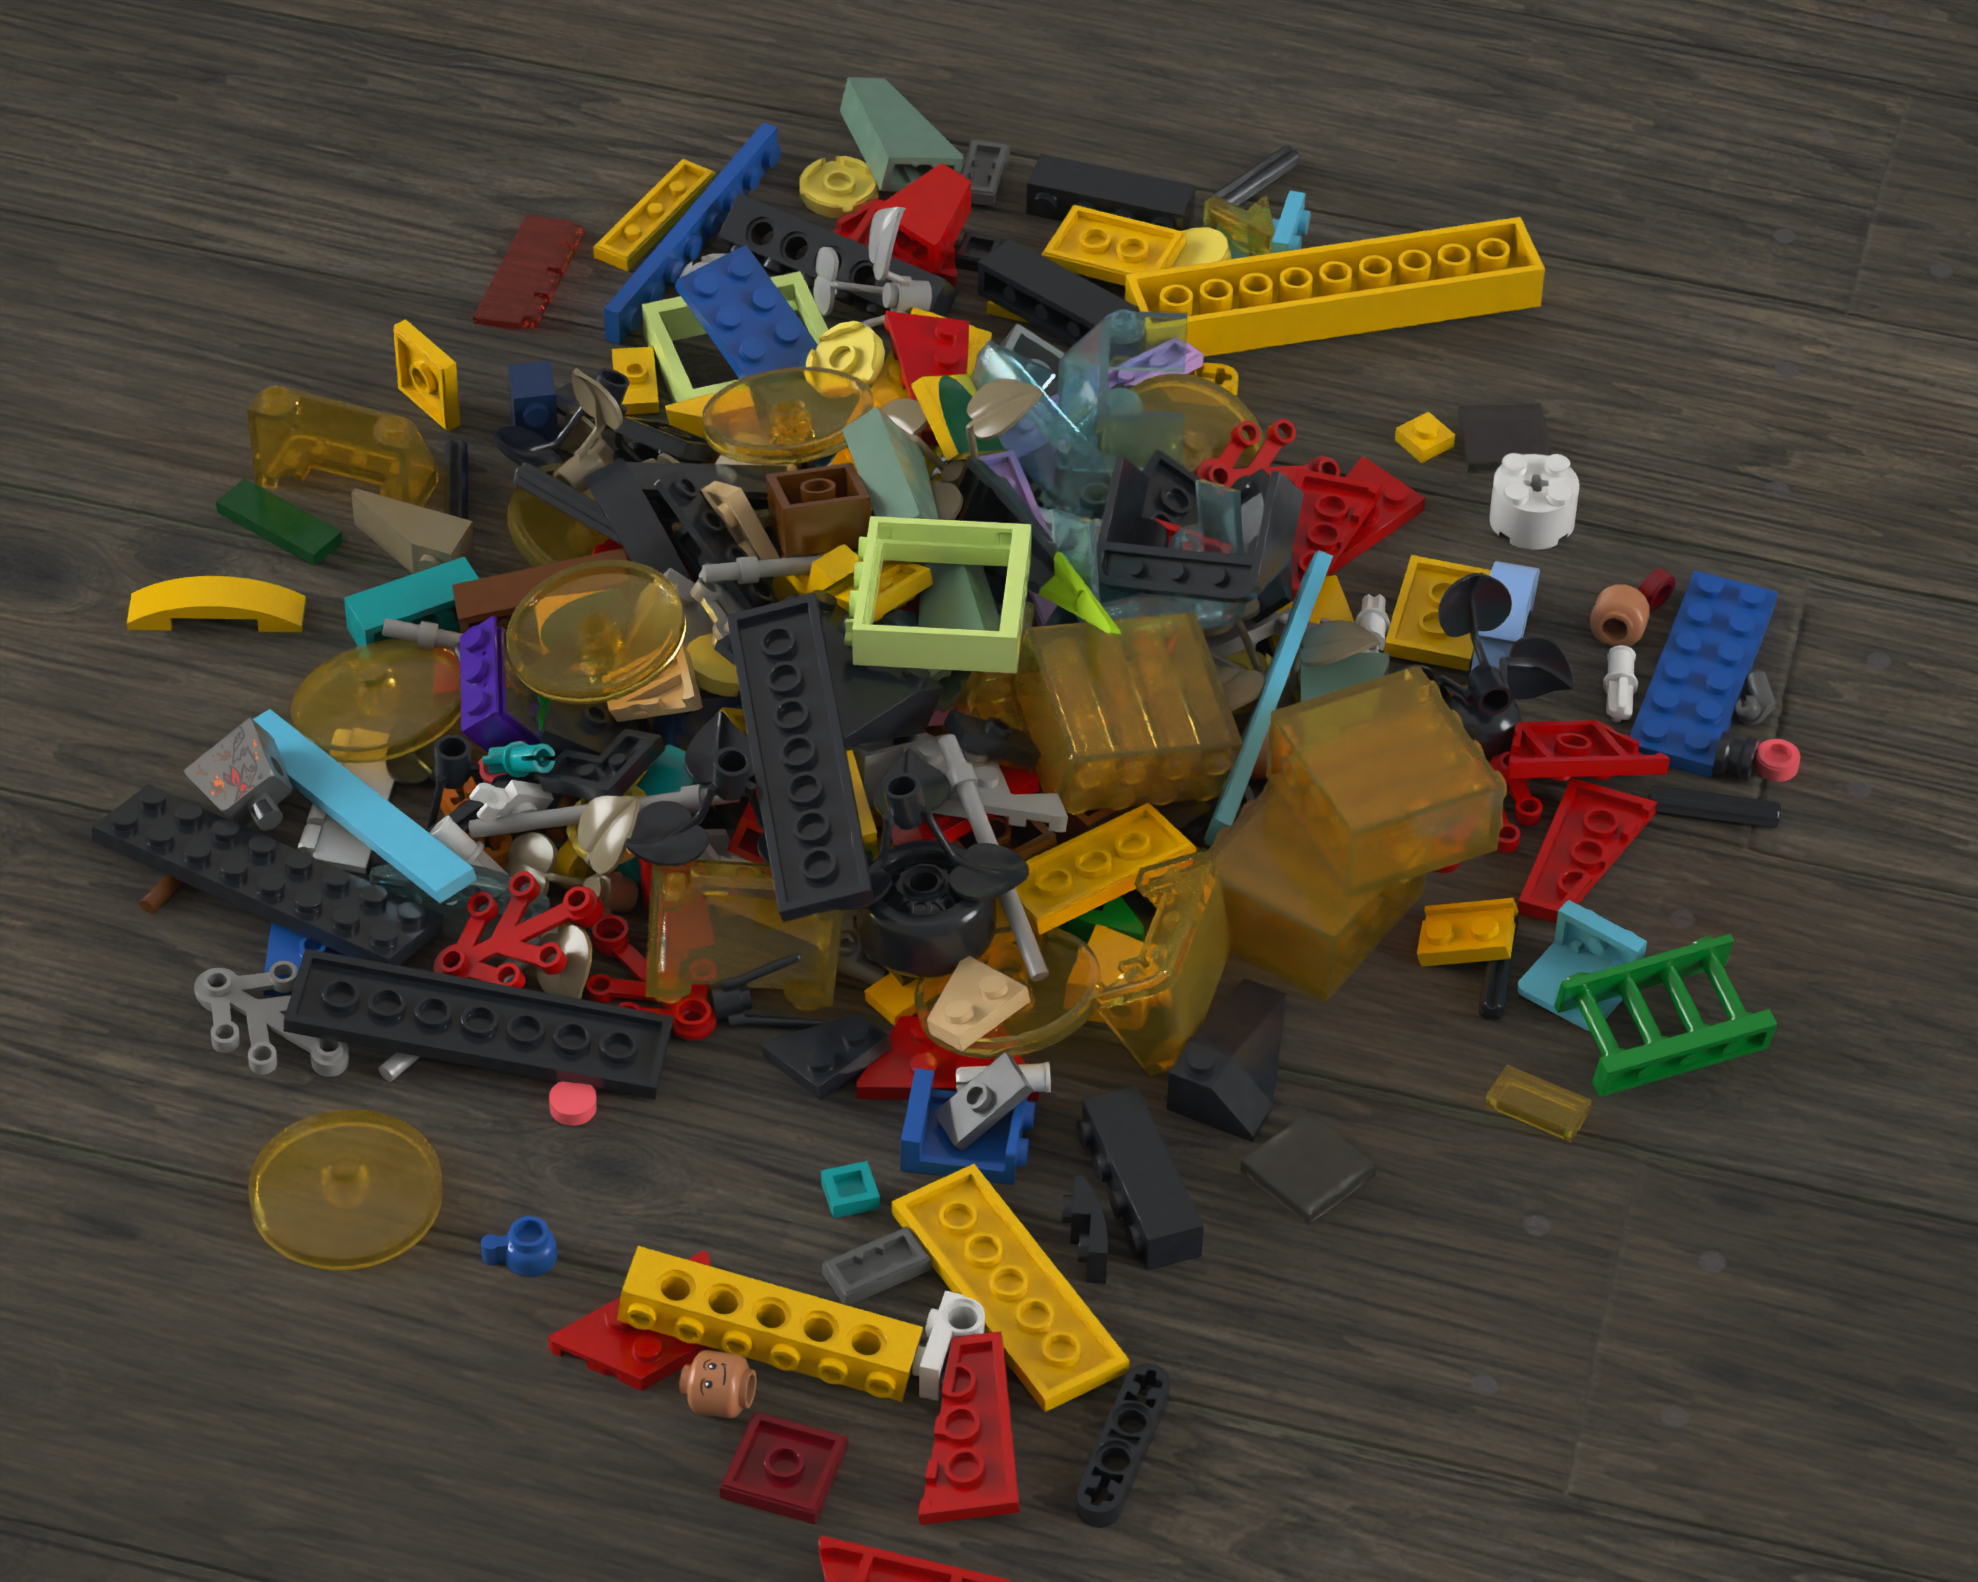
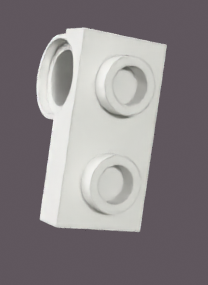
M945 1291L939 1310L933 1308L930 1310L925 1330V1337L929 1338L926 1347L918 1346L912 1374L919 1376V1397L939 1400L952 1337L983 1334L985 1332V1311L976 1300L964 1297L963 1294Z

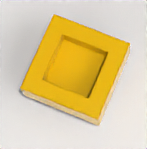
M1427 412L1397 427L1395 441L1420 463H1423L1453 448L1455 434L1430 412Z

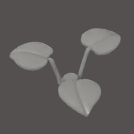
M906 208L880 209L872 219L868 249L869 259L874 263L873 271L877 280L884 281L886 278L892 280V283H886L884 287L836 281L839 263L838 256L831 247L820 248L816 259L817 277L814 282L813 297L822 316H829L833 309L835 289L883 295L884 307L890 308L893 312L910 314L913 307L929 311L932 299L930 283L928 281L911 280L910 276H900L889 271L896 234ZM885 315L862 321L861 323L871 328L883 324ZM871 385L864 393L860 394L859 396H860V397H863V398H866V396H867L869 390L871 389L872 385Z

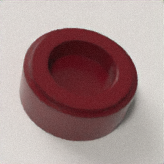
M1662 567L1654 570L1646 577L1638 590L1645 596L1650 611L1656 610L1666 602L1675 588L1676 579Z

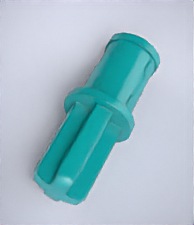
M516 741L511 742L507 746L489 748L488 756H483L482 762L483 765H488L489 772L492 774L508 773L513 777L520 778L532 772L547 773L552 770L555 761H544L543 757L555 756V752L548 744L528 745L525 742Z

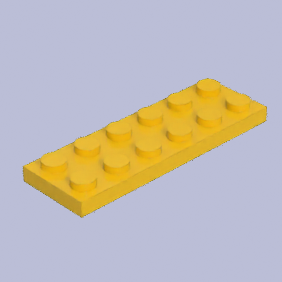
M975 1164L892 1201V1215L902 1228L908 1226L930 1257L931 1266L953 1293L963 1294L964 1297L974 1299L982 1305L985 1311L984 1333L1002 1332L1006 1363L1044 1412L1054 1409L1129 1372L1128 1357Z

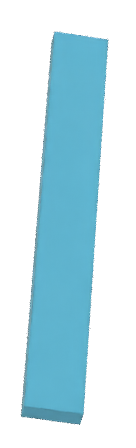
M1318 550V552H1315L1303 575L1266 673L1262 694L1257 697L1206 832L1205 844L1220 849L1232 827L1333 556Z
M271 709L253 719L274 738L293 788L437 902L442 903L477 880L475 870L470 864Z

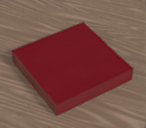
M754 1411L720 1485V1498L815 1525L848 1450V1437Z

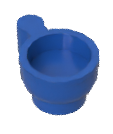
M525 1216L513 1222L509 1233L505 1236L488 1234L481 1239L482 1260L485 1264L496 1265L498 1263H505L511 1272L520 1276L534 1277L542 1275L551 1270L557 1261L558 1250L554 1234L548 1229L545 1221L535 1216Z

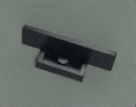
M681 471L660 476L654 482L655 487L682 523L681 527L669 539L676 552L697 580L699 579L698 575L702 570V566L707 561H710L711 564L736 562L738 557H748L747 553L737 545L724 527L721 517L711 509L700 494L697 484L685 472ZM759 578L758 583L739 584L737 580L724 581L726 587L734 598L739 601L744 610L779 602L771 586L762 578Z

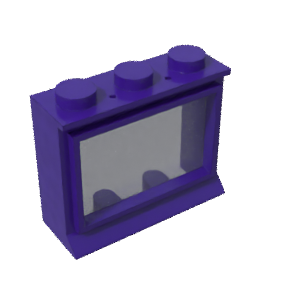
M494 615L481 624L469 628L465 634L460 636L461 730L463 734L487 753L491 747L507 746L511 742L516 741L525 742L528 745L541 744L539 741L541 732L537 721V712L541 706L538 701L539 693H535L529 687L524 677L542 659L503 627H498L497 618Z

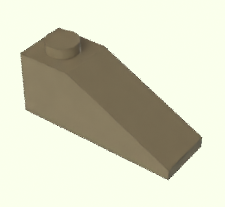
M357 488L351 493L354 525L412 574L464 556L469 562L475 553L473 521Z

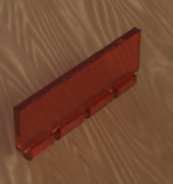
M526 215L473 316L474 324L521 330L522 326L529 329L537 328L574 253L585 235L584 227L580 224L572 223L570 220Z

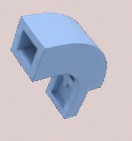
M1501 561L1494 562L1490 576L1498 579L1507 587L1511 595L1512 608L1507 619L1499 627L1491 631H1478L1490 666L1498 669L1499 659L1501 657H1509V652L1514 642L1523 638L1529 613L1532 614L1540 574L1539 568ZM1475 651L1471 671L1480 665Z

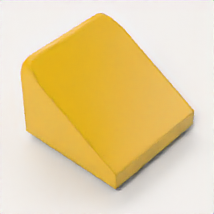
M845 544L838 546L812 562L807 593L814 590H825L853 573L855 562L863 561H859L858 555Z

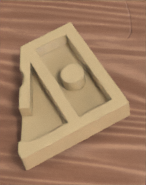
M714 481L701 489L714 511L723 520L724 526L731 533L738 546L747 553L748 557L756 556L758 560L780 559L741 488Z
M682 642L603 682L609 711L617 722L696 711L703 708L691 656Z
M969 956L959 962L929 1014L927 1023L930 1034L963 1051L1030 1002L1028 988Z

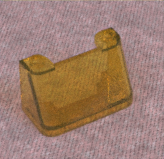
M270 386L260 391L247 408L255 484L275 490L278 486V479L295 474L296 480L304 481L311 468L382 485L380 488L382 496L423 507L438 483L437 460L415 424L405 417L282 386Z
M1203 851L1139 869L1134 885L1143 897H1147L1157 908L1138 957L1120 961L1117 969L1121 972V975L1107 987L1102 981L1094 983L1088 998L1091 1005L1149 1076L1170 1071L1188 1041L1203 1025L1231 951L1232 942L1220 872L1210 856Z
M696 859L693 862L680 866H659L653 864L645 976L646 997H654L656 1000L666 1003L678 1002L681 1000V997L690 994L692 984L711 985L720 983L721 979L738 976L794 953H800L801 960L799 962L748 983V987L783 989L785 997L793 1002L796 1008L810 1011L817 1010L820 1007H833L843 910L835 909L783 922L778 910L771 866L767 863Z

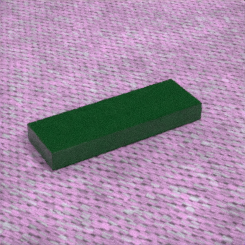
M245 478L216 501L217 513L314 566L343 542L341 530Z

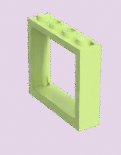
M801 271L771 277L773 283L796 315L798 314L801 322L819 345L821 343L819 338L828 328ZM681 296L642 304L643 336L648 347H653L655 363L673 403L744 386L741 380L738 379L693 389L672 341L707 334V332ZM749 393L755 416L764 414Z
M870 516L867 537H859L858 559L863 562H855L854 589L858 590L850 591L849 617H854V619H846L844 645L852 646L853 665L1017 673L1031 566V524ZM883 560L1008 567L1000 630L986 631L873 625Z

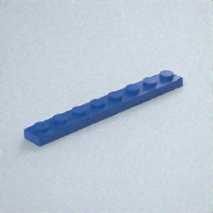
M764 122L760 125L604 308L605 340L620 345L631 331L637 330L643 318L642 304L661 300L662 294L672 283L675 284L677 279L680 278V274L691 260L697 259L702 247L711 236L714 237L718 234L738 193L747 195L750 190H755L761 177L769 168H773L777 164L781 147L778 145L776 126Z

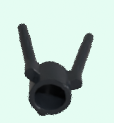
M800 953L791 954L738 976L721 979L720 983L709 985L712 1006L716 1013V1021L728 1019L730 1028L744 1025L810 1028L825 1023L822 1019L744 1014L745 1010L752 1009L750 992L787 981L789 979L787 972L772 976L766 975L801 960Z

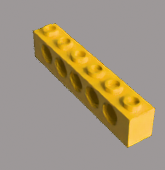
M641 1246L637 1247L622 1288L617 1321L628 1323L638 1329H649L677 1337L686 1343H698L725 1351L726 1353L737 1354L771 1364L781 1370H792L820 1378L829 1384H841L868 1392L878 1398H890L902 1402L923 1330L921 1326Z

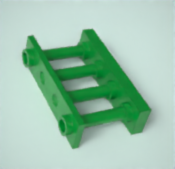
M1731 934L1716 938L1711 936L1702 937L1688 946L1589 974L1578 972L1561 982L1554 1004L1557 1013L1579 1008L1603 1056L1599 1059L1592 1080V1084L1599 1097L1769 1048L1777 1027L1770 1009L1757 1013L1746 1012L1723 967L1726 966L1734 943ZM1705 972L1729 1021L1712 1026L1704 1024L1681 978ZM1663 984L1687 1033L1670 1038L1662 1036L1639 990ZM1621 996L1645 1045L1628 1050L1619 1048L1597 1002Z

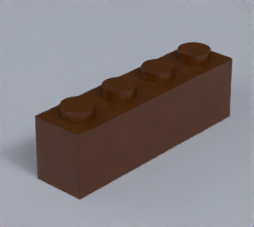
M623 548L452 585L462 634H465L469 628L481 624L494 615L497 618V626L503 627L517 640L538 636L534 600L622 590L623 600H626L631 605L635 613L638 610L627 557Z

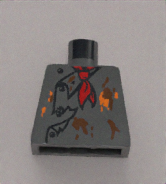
M250 717L183 770L187 777L231 820L246 828L256 823L259 829L264 831L271 830L280 824L283 814L277 804L289 796L293 788L274 738Z

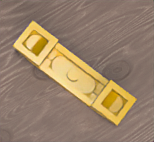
M196 576L173 579L144 587L131 594L127 630L171 631L173 618L256 619L259 632L302 633L306 596L276 584L248 578Z

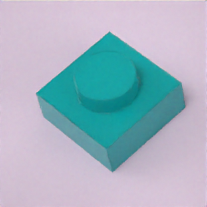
M868 1161L821 1170V1184L833 1219L880 1209V1196Z

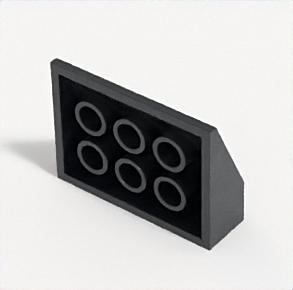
M814 590L813 592L794 594L783 600L813 593L816 595L846 747L925 733L944 690L941 684L930 677L931 673L928 669L853 665L852 646H845L844 639L846 633L845 621L846 619H854V617H849V613L837 604L838 601L833 595L822 590ZM730 634L717 641L714 649L735 665Z

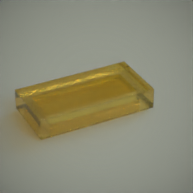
M1510 1065L1505 1066L1486 1095L1485 1106L1569 1142L1572 1141L1590 1113L1592 1105L1591 1099Z

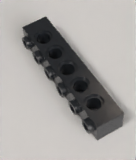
M738 193L718 235L720 239L730 246L727 251L728 253L747 245L753 255L763 261L761 266L776 275H784L786 271L790 273L801 271L808 288L814 290V282L817 277V254L822 247L833 248L838 256V261L842 260V266L837 272L836 281L865 285L866 280L870 276L875 275L873 271L874 263L869 259L868 246L742 193ZM774 231L771 241L762 245L764 236ZM808 246L804 257L796 260V254L799 249ZM891 257L889 271L900 276H910L911 280L928 281L932 291L929 312L947 317L959 291L946 279ZM886 278L884 281L876 279L873 286L884 287L886 283H892V280ZM835 289L836 300L850 306L853 305L854 300L866 305L864 310L875 317L885 315L886 311H891L890 308L884 307L883 295Z

